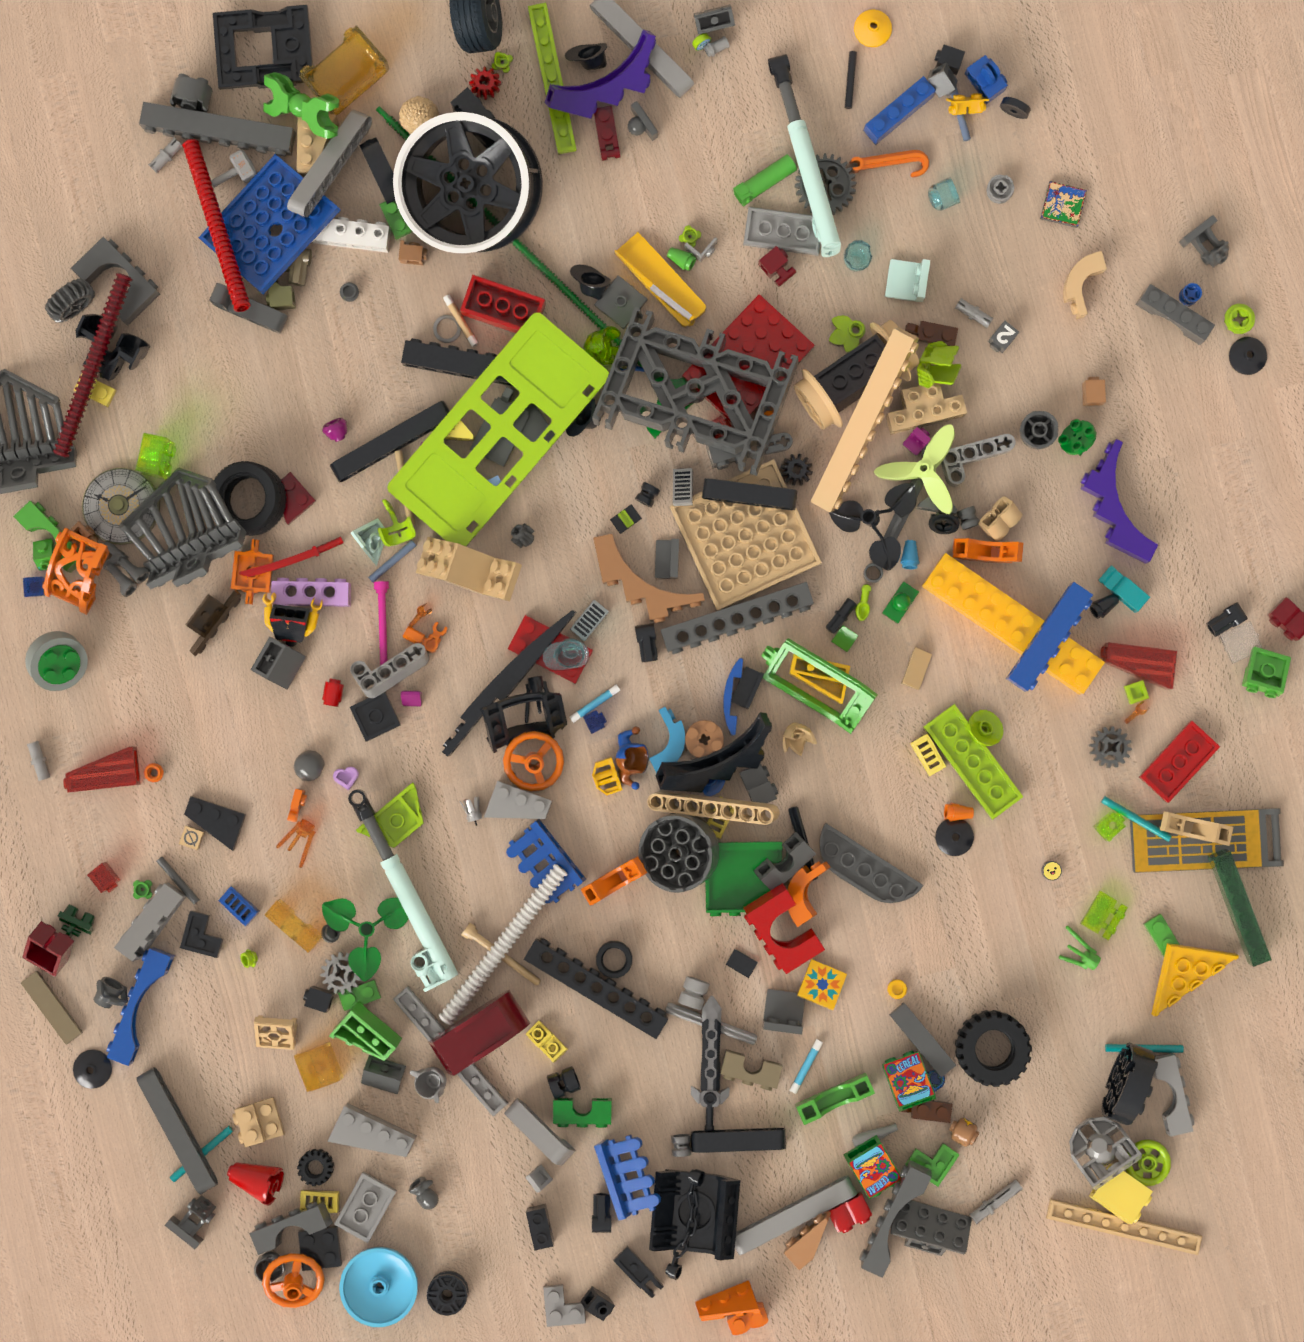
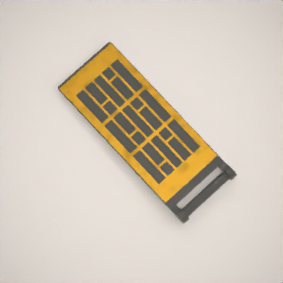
M1280 808L1174 813L1234 827L1230 846L1169 833L1172 837L1167 842L1130 820L1132 868L1134 873L1233 868L1232 864L1236 868L1284 866V860H1281ZM1163 814L1138 815L1155 826L1161 827ZM1266 815H1271L1274 858L1272 861H1268Z

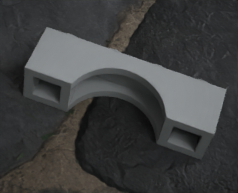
M1173 1053L1158 1055L1155 1057L1158 1066L1153 1077L1166 1081L1173 1093L1170 1108L1162 1114L1166 1134L1175 1136L1193 1132L1192 1126L1195 1123L1192 1114H1189L1188 1111L1190 1101L1188 1096L1184 1094L1183 1088L1186 1085L1183 1076H1180L1179 1068H1181L1180 1060Z

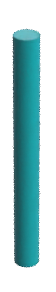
M1104 796L1101 800V803L1167 842L1171 839V834L1161 831L1159 827L1108 797Z
M1105 1044V1052H1120L1122 1048L1127 1049V1044ZM1135 1044L1154 1053L1184 1052L1183 1045Z
M229 1125L201 1149L205 1156L233 1132ZM183 1166L170 1176L173 1182H176L186 1173Z

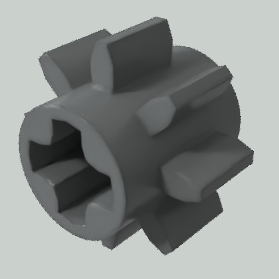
M525 523L523 525L518 524L511 531L513 536L511 541L520 548L523 545L527 547L534 541V535L532 534L534 530Z

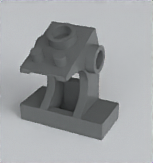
M1214 215L1179 241L1183 248L1192 243L1200 253L1201 260L1206 265L1210 264L1213 268L1227 260L1229 251L1228 241H1219L1211 230V227L1218 221ZM1207 239L1214 247L1210 252L1202 245Z
M202 1195L197 1200L195 1198L192 1199L187 1206L189 1211L181 1221L172 1216L164 1225L193 1249H196L204 1240L196 1233L205 1222L208 1224L215 1216L213 1211L216 1206ZM192 1213L201 1218L198 1225L189 1218Z

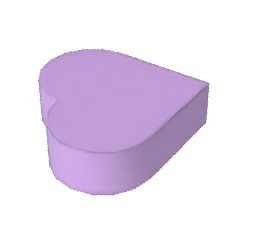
M347 767L345 770L337 769L333 774V779L345 789L350 790L357 780L359 772L355 767Z

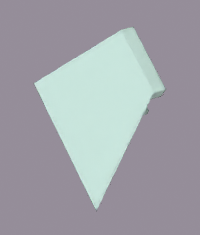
M378 518L351 532L357 543L376 566L384 546L377 528H385Z

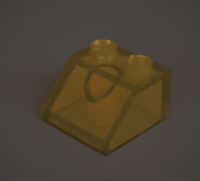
M330 1041L294 1055L307 1092L323 1088L344 1078Z

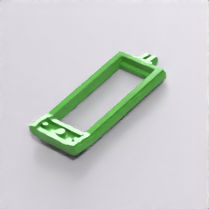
M789 638L786 639L780 649L767 646L761 655L767 660L766 664L769 666L763 675L764 680L832 720L850 734L855 730L878 696L877 693L862 682ZM789 651L856 691L842 713L837 712L776 675L777 670Z

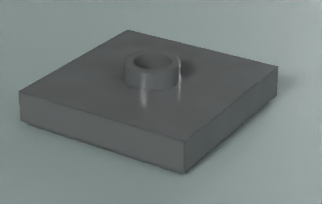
M618 275L594 306L624 329L629 324L634 308L638 307L641 309L648 299Z

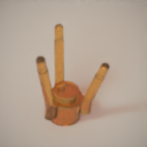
M302 818L276 845V848H280L296 832V837L287 849L291 851L301 836L306 838L308 835L299 868L303 867L312 838L316 833L313 831L315 826Z

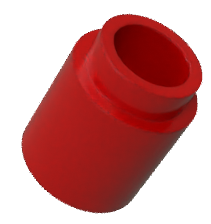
M330 678L329 682L325 681L322 700H324L323 705L339 706L344 689V684H341V680Z

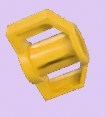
M612 757L595 762L592 776L596 788L606 796L622 791L623 789ZM610 764L611 769L595 774L597 768ZM614 781L617 784L604 790L600 787Z

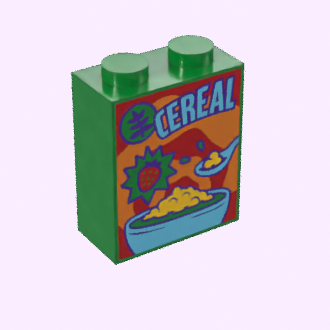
M914 1051L906 1052L903 1054V1057L898 1059L892 1057L885 1060V1063L882 1064L899 1112L936 1099L919 1051L915 1053Z
M877 1135L843 1154L869 1199L879 1196L882 1191L893 1187L901 1179L898 1170Z

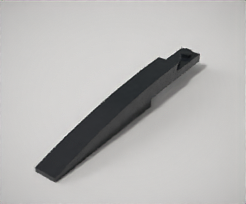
M575 610L570 611L541 634L492 680L460 718L466 723H461L456 728L455 732L457 734L453 739L450 737L443 744L445 749L442 753L447 757L451 756L482 718L483 714L479 710L480 708L494 703L497 698L502 700L509 697L577 613Z

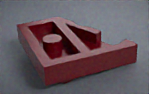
M291 472L281 479L287 497L286 508L283 514L288 525L316 502Z

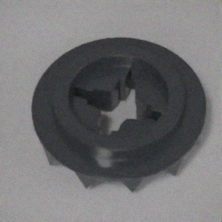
M937 511L936 514H931L929 519L930 529L938 534L954 533L958 530L960 524L958 517L954 516L953 513L946 514Z

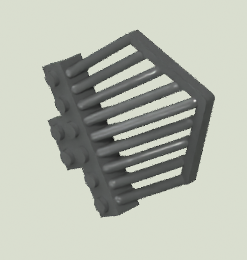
M6 369L1 370L0 386L2 385L11 432V449H9L0 414V494L38 488V478L41 473L76 467L77 450L75 446H71L72 451H69L70 457L67 458L53 452V449H56L55 443H58V441L55 439L48 404L53 407L58 433L62 432L61 426H64L59 397ZM10 384L13 385V390L15 392L17 401V407L23 433L22 447L19 438ZM22 390L27 392L26 397L35 433L34 444H32ZM35 397L39 399L47 434L46 442L43 439Z
M177 468L121 522L119 528L147 558L143 565L150 571L146 583L150 589L157 586L161 587L170 580H172L176 587L189 584L193 579L204 577L209 572L212 560L222 558L227 553L242 548L247 532L236 519L232 518L216 488L217 484L212 478ZM175 484L178 485L189 529L188 538H186L170 494V490ZM210 494L212 495V497H213L215 503L217 504V506H218V508H219L221 514L223 515V517H224V519H225V521H226L225 523L223 522V520H222V518H221V516H220V514H219V512H218V510H217V508H216V506H215V504H214V502H213V500H212ZM162 497L165 499L179 539L177 546L156 506ZM149 510L168 545L167 551L163 549L143 520V516ZM135 523H137L158 553L156 557L131 530Z

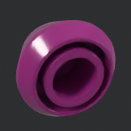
M343 418L331 420L323 426L322 432L330 440H335V442L341 441L345 438V434H347V421Z

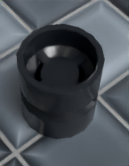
M573 1066L563 1069L561 1074L555 1072L547 1075V1080L555 1099L566 1096V1092L573 1093L581 1090ZM563 1080L565 1086H561L559 1081Z

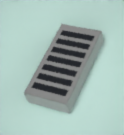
M673 469V506L693 505V469Z
M593 600L570 630L586 641L609 611Z

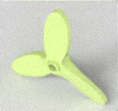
M951 424L943 426L933 436L926 447L922 460L919 462L884 464L874 470L875 475L886 480L920 478L923 480L926 491L933 503L943 513L950 514L953 510L952 499L944 482L936 474V468L945 459L952 446L955 436L954 427Z

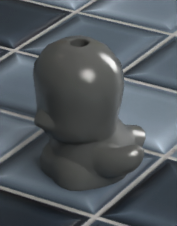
M419 1177L410 1185L408 1191L416 1195V1200L423 1209H433L439 1201L437 1193L429 1188L433 1181H426L425 1177Z

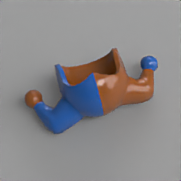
M637 726L618 735L619 749L615 758L616 764L620 769L619 778L621 783L631 786L634 790H637L640 785L638 782H633L630 776L632 774L644 773L649 759L646 745L631 743L629 739L631 735L640 733V728Z

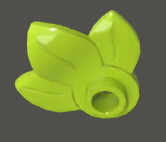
M848 316L834 317L832 323L837 329L831 334L829 342L835 345L844 344L845 351L850 352L859 345V339L865 334V326L861 321H852ZM857 327L859 333H853L852 329Z

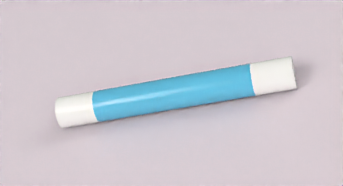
M617 684L571 715L570 719L573 723L621 690Z
M815 1040L789 1090L792 1093L796 1094L823 1044L822 1041Z

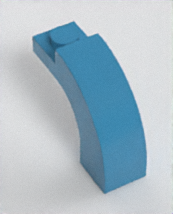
M666 707L658 711L668 728L669 742L662 752L649 758L656 773L662 762H677L685 746L683 723L681 720L674 723L673 720L676 718L671 708L667 710Z

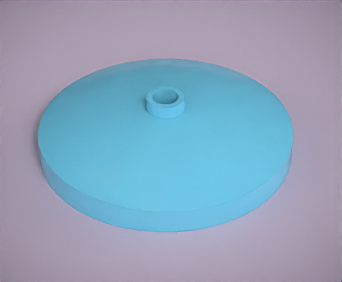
M372 1247L363 1250L355 1255L343 1270L339 1285L341 1301L349 1315L361 1324L370 1327H386L395 1324L409 1313L416 1300L418 1279L415 1269L410 1261L396 1250L386 1247ZM381 1282L383 1287H378L377 1283Z

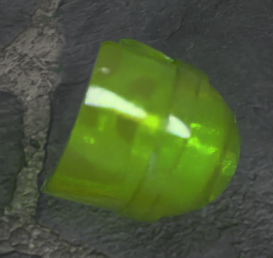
M613 326L591 332L584 342L583 350L601 365L613 364L619 348L612 346L611 340L619 337L621 332Z

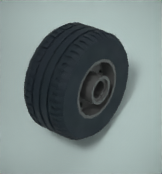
M449 0L452 28L457 43L463 51L470 54L495 50L500 45L502 38V14L499 0Z

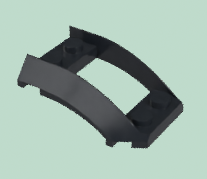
M524 693L504 698L479 709L483 714L488 735L486 739L493 753H496L498 748L505 745L508 746L513 738L524 732L538 731L555 738V733L560 728L563 730L567 725L562 695L560 693ZM542 701L546 721L517 725L507 729L504 709L522 703Z

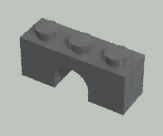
M797 832L782 844L787 853L781 862L773 863L767 858L754 870V873L770 890L788 881L816 855L813 849Z

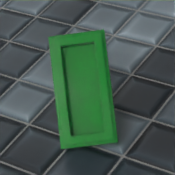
M903 581L882 614L898 624L919 591Z

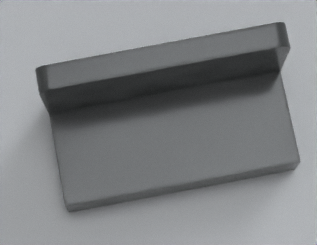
M679 539L656 540L655 578L678 579Z
M369 1055L363 1070L361 1083L398 1094L406 1066L388 1060L383 1061Z

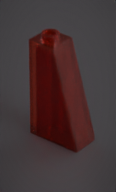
M1110 642L1105 643L1101 647L1100 657L1103 658L1105 664L1166 690L1173 689L1177 651Z
M127 747L65 773L66 778L63 779L64 788L67 789V793L141 785L137 747Z

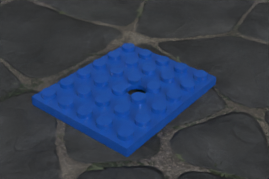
M276 154L221 212L241 276L263 295L341 211L325 195H323L308 217H303L289 211L287 208L288 201L303 180V177ZM273 225H282L283 230L280 235L271 236L270 229ZM207 227L198 238L216 253L213 245L214 242H212V237Z

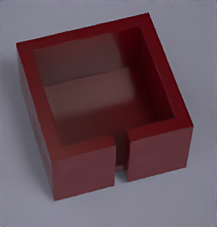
M41 921L28 936L22 958L56 977L68 962L74 940L66 934L57 933L53 926Z

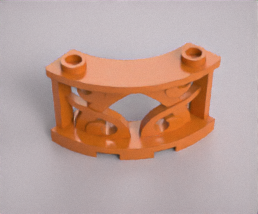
M64 528L63 532H59L55 542L57 544L50 558L42 588L44 589L45 596L50 597V595L62 599L79 607L80 612L87 615L96 600L95 591L97 584L94 583L95 575H100L109 555V550L102 543L99 544L68 528ZM70 538L80 542V548L78 552H76L77 545L75 543L71 545V549L67 548V543ZM88 545L96 549V551H85V547ZM76 561L77 571L84 577V580H76L69 584L61 567ZM83 564H87L88 569H84ZM78 585L81 587V590L78 587L74 589V587Z

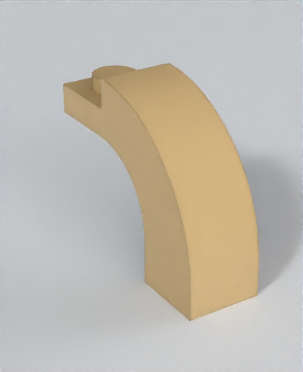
M1102 251L1082 258L1066 277L1063 287L1064 303L1072 301V304H1070L1071 312L1073 315H1076V319L1084 318L1088 314L1082 295L1083 282L1087 278L1103 274L1107 270Z
M1164 811L1160 830L1230 846L1234 827Z

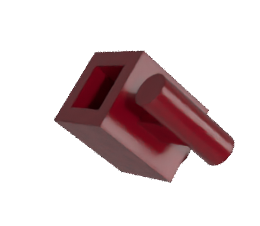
M775 246L758 261V265L770 279L775 274H778L779 278L774 282L780 287L797 272L793 267L787 271L784 269L788 264V255L782 248L779 250Z

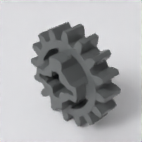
M1111 726L1108 731L1106 727H1103L1102 733L1096 731L1097 737H1091L1094 743L1089 744V747L1093 748V751L1089 753L1095 754L1093 761L1100 760L1099 766H1103L1106 763V768H1111L1112 764L1114 767H1118V762L1124 764L1123 758L1130 757L1127 751H1131L1132 748L1128 747L1127 744L1131 743V740L1125 739L1128 735L1127 733L1121 735L1122 729L1119 728L1115 731L1114 727ZM1112 734L1117 737L1114 739H1109V737H1107L1106 735ZM1099 742L1101 743V749H1100V750H1098V744H1099ZM1107 744L1114 745L1112 746L1113 751H1107L1109 747ZM1111 755L1114 760H1107L1104 757Z

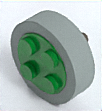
M53 631L41 635L30 645L26 653L25 664L28 673L37 685L49 691H62L74 686L83 677L87 669L88 658L85 649L74 636L62 631Z

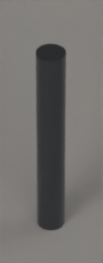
M849 51L844 107L846 109H852L856 51Z

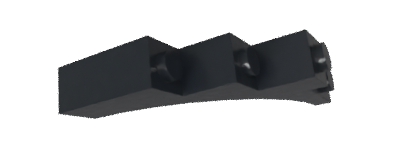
M760 712L751 726L741 736L714 753L688 761L662 762L655 775L660 790L702 793L709 779L730 781L737 767L758 769L761 761L764 759L762 746L772 729V723L767 713Z

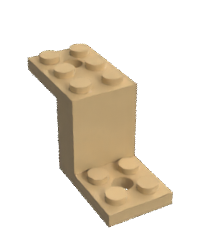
M427 537L423 545L421 558L417 563L416 573L446 581L478 594L510 602L522 565L489 556L458 543Z

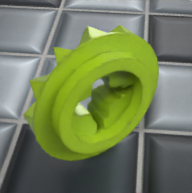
M1245 304L1232 305L1224 314V323L1227 326V330L1232 331L1234 334H1244L1254 326L1255 314ZM1237 314H1239L1240 317L1246 318L1241 322V325L1238 321H1233V319L1237 317Z

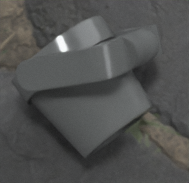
M102 977L101 980L97 981V992L93 999L96 1004L109 1009L112 1005L124 1006L128 1002L126 986L110 977Z

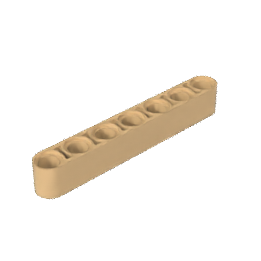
M658 791L650 795L647 800L649 808L654 811L762 825L772 823L780 815L778 807L773 804L671 791ZM657 797L661 799V805L657 803ZM674 799L678 800L679 807L675 805ZM693 801L697 803V809L692 806ZM711 803L715 805L716 811L711 809ZM729 806L733 807L734 814L729 811ZM747 808L752 810V816L748 815ZM766 810L771 813V819L766 816Z

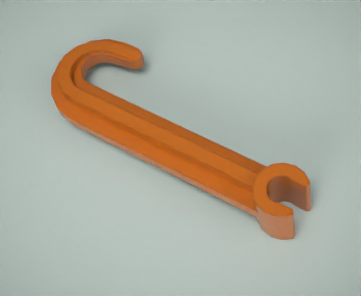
M909 150L864 158L854 157L849 164H858V167H853L851 171L852 173H857L860 170L921 162L922 169L911 173V177H918L927 171L929 160L924 152Z

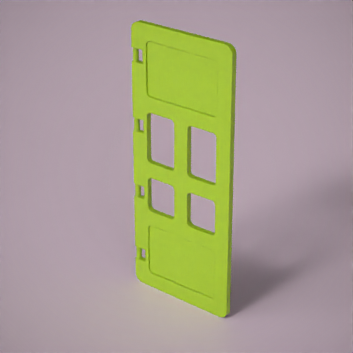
M541 313L532 314L388 483L389 493L444 540L467 547L476 534L605 385L609 375L608 370ZM498 376H502L520 392L515 401L501 415L481 399V396ZM591 385L594 390L586 397L583 392ZM530 404H535L552 419L551 424L535 442H531L513 426L514 422ZM469 410H474L491 425V429L466 458H461L444 443V439ZM552 430L555 436L548 443L544 437ZM502 437H505L523 452V456L499 485L494 486L476 471V467ZM513 475L517 480L509 488L505 483ZM475 521L479 525L470 533L467 528Z

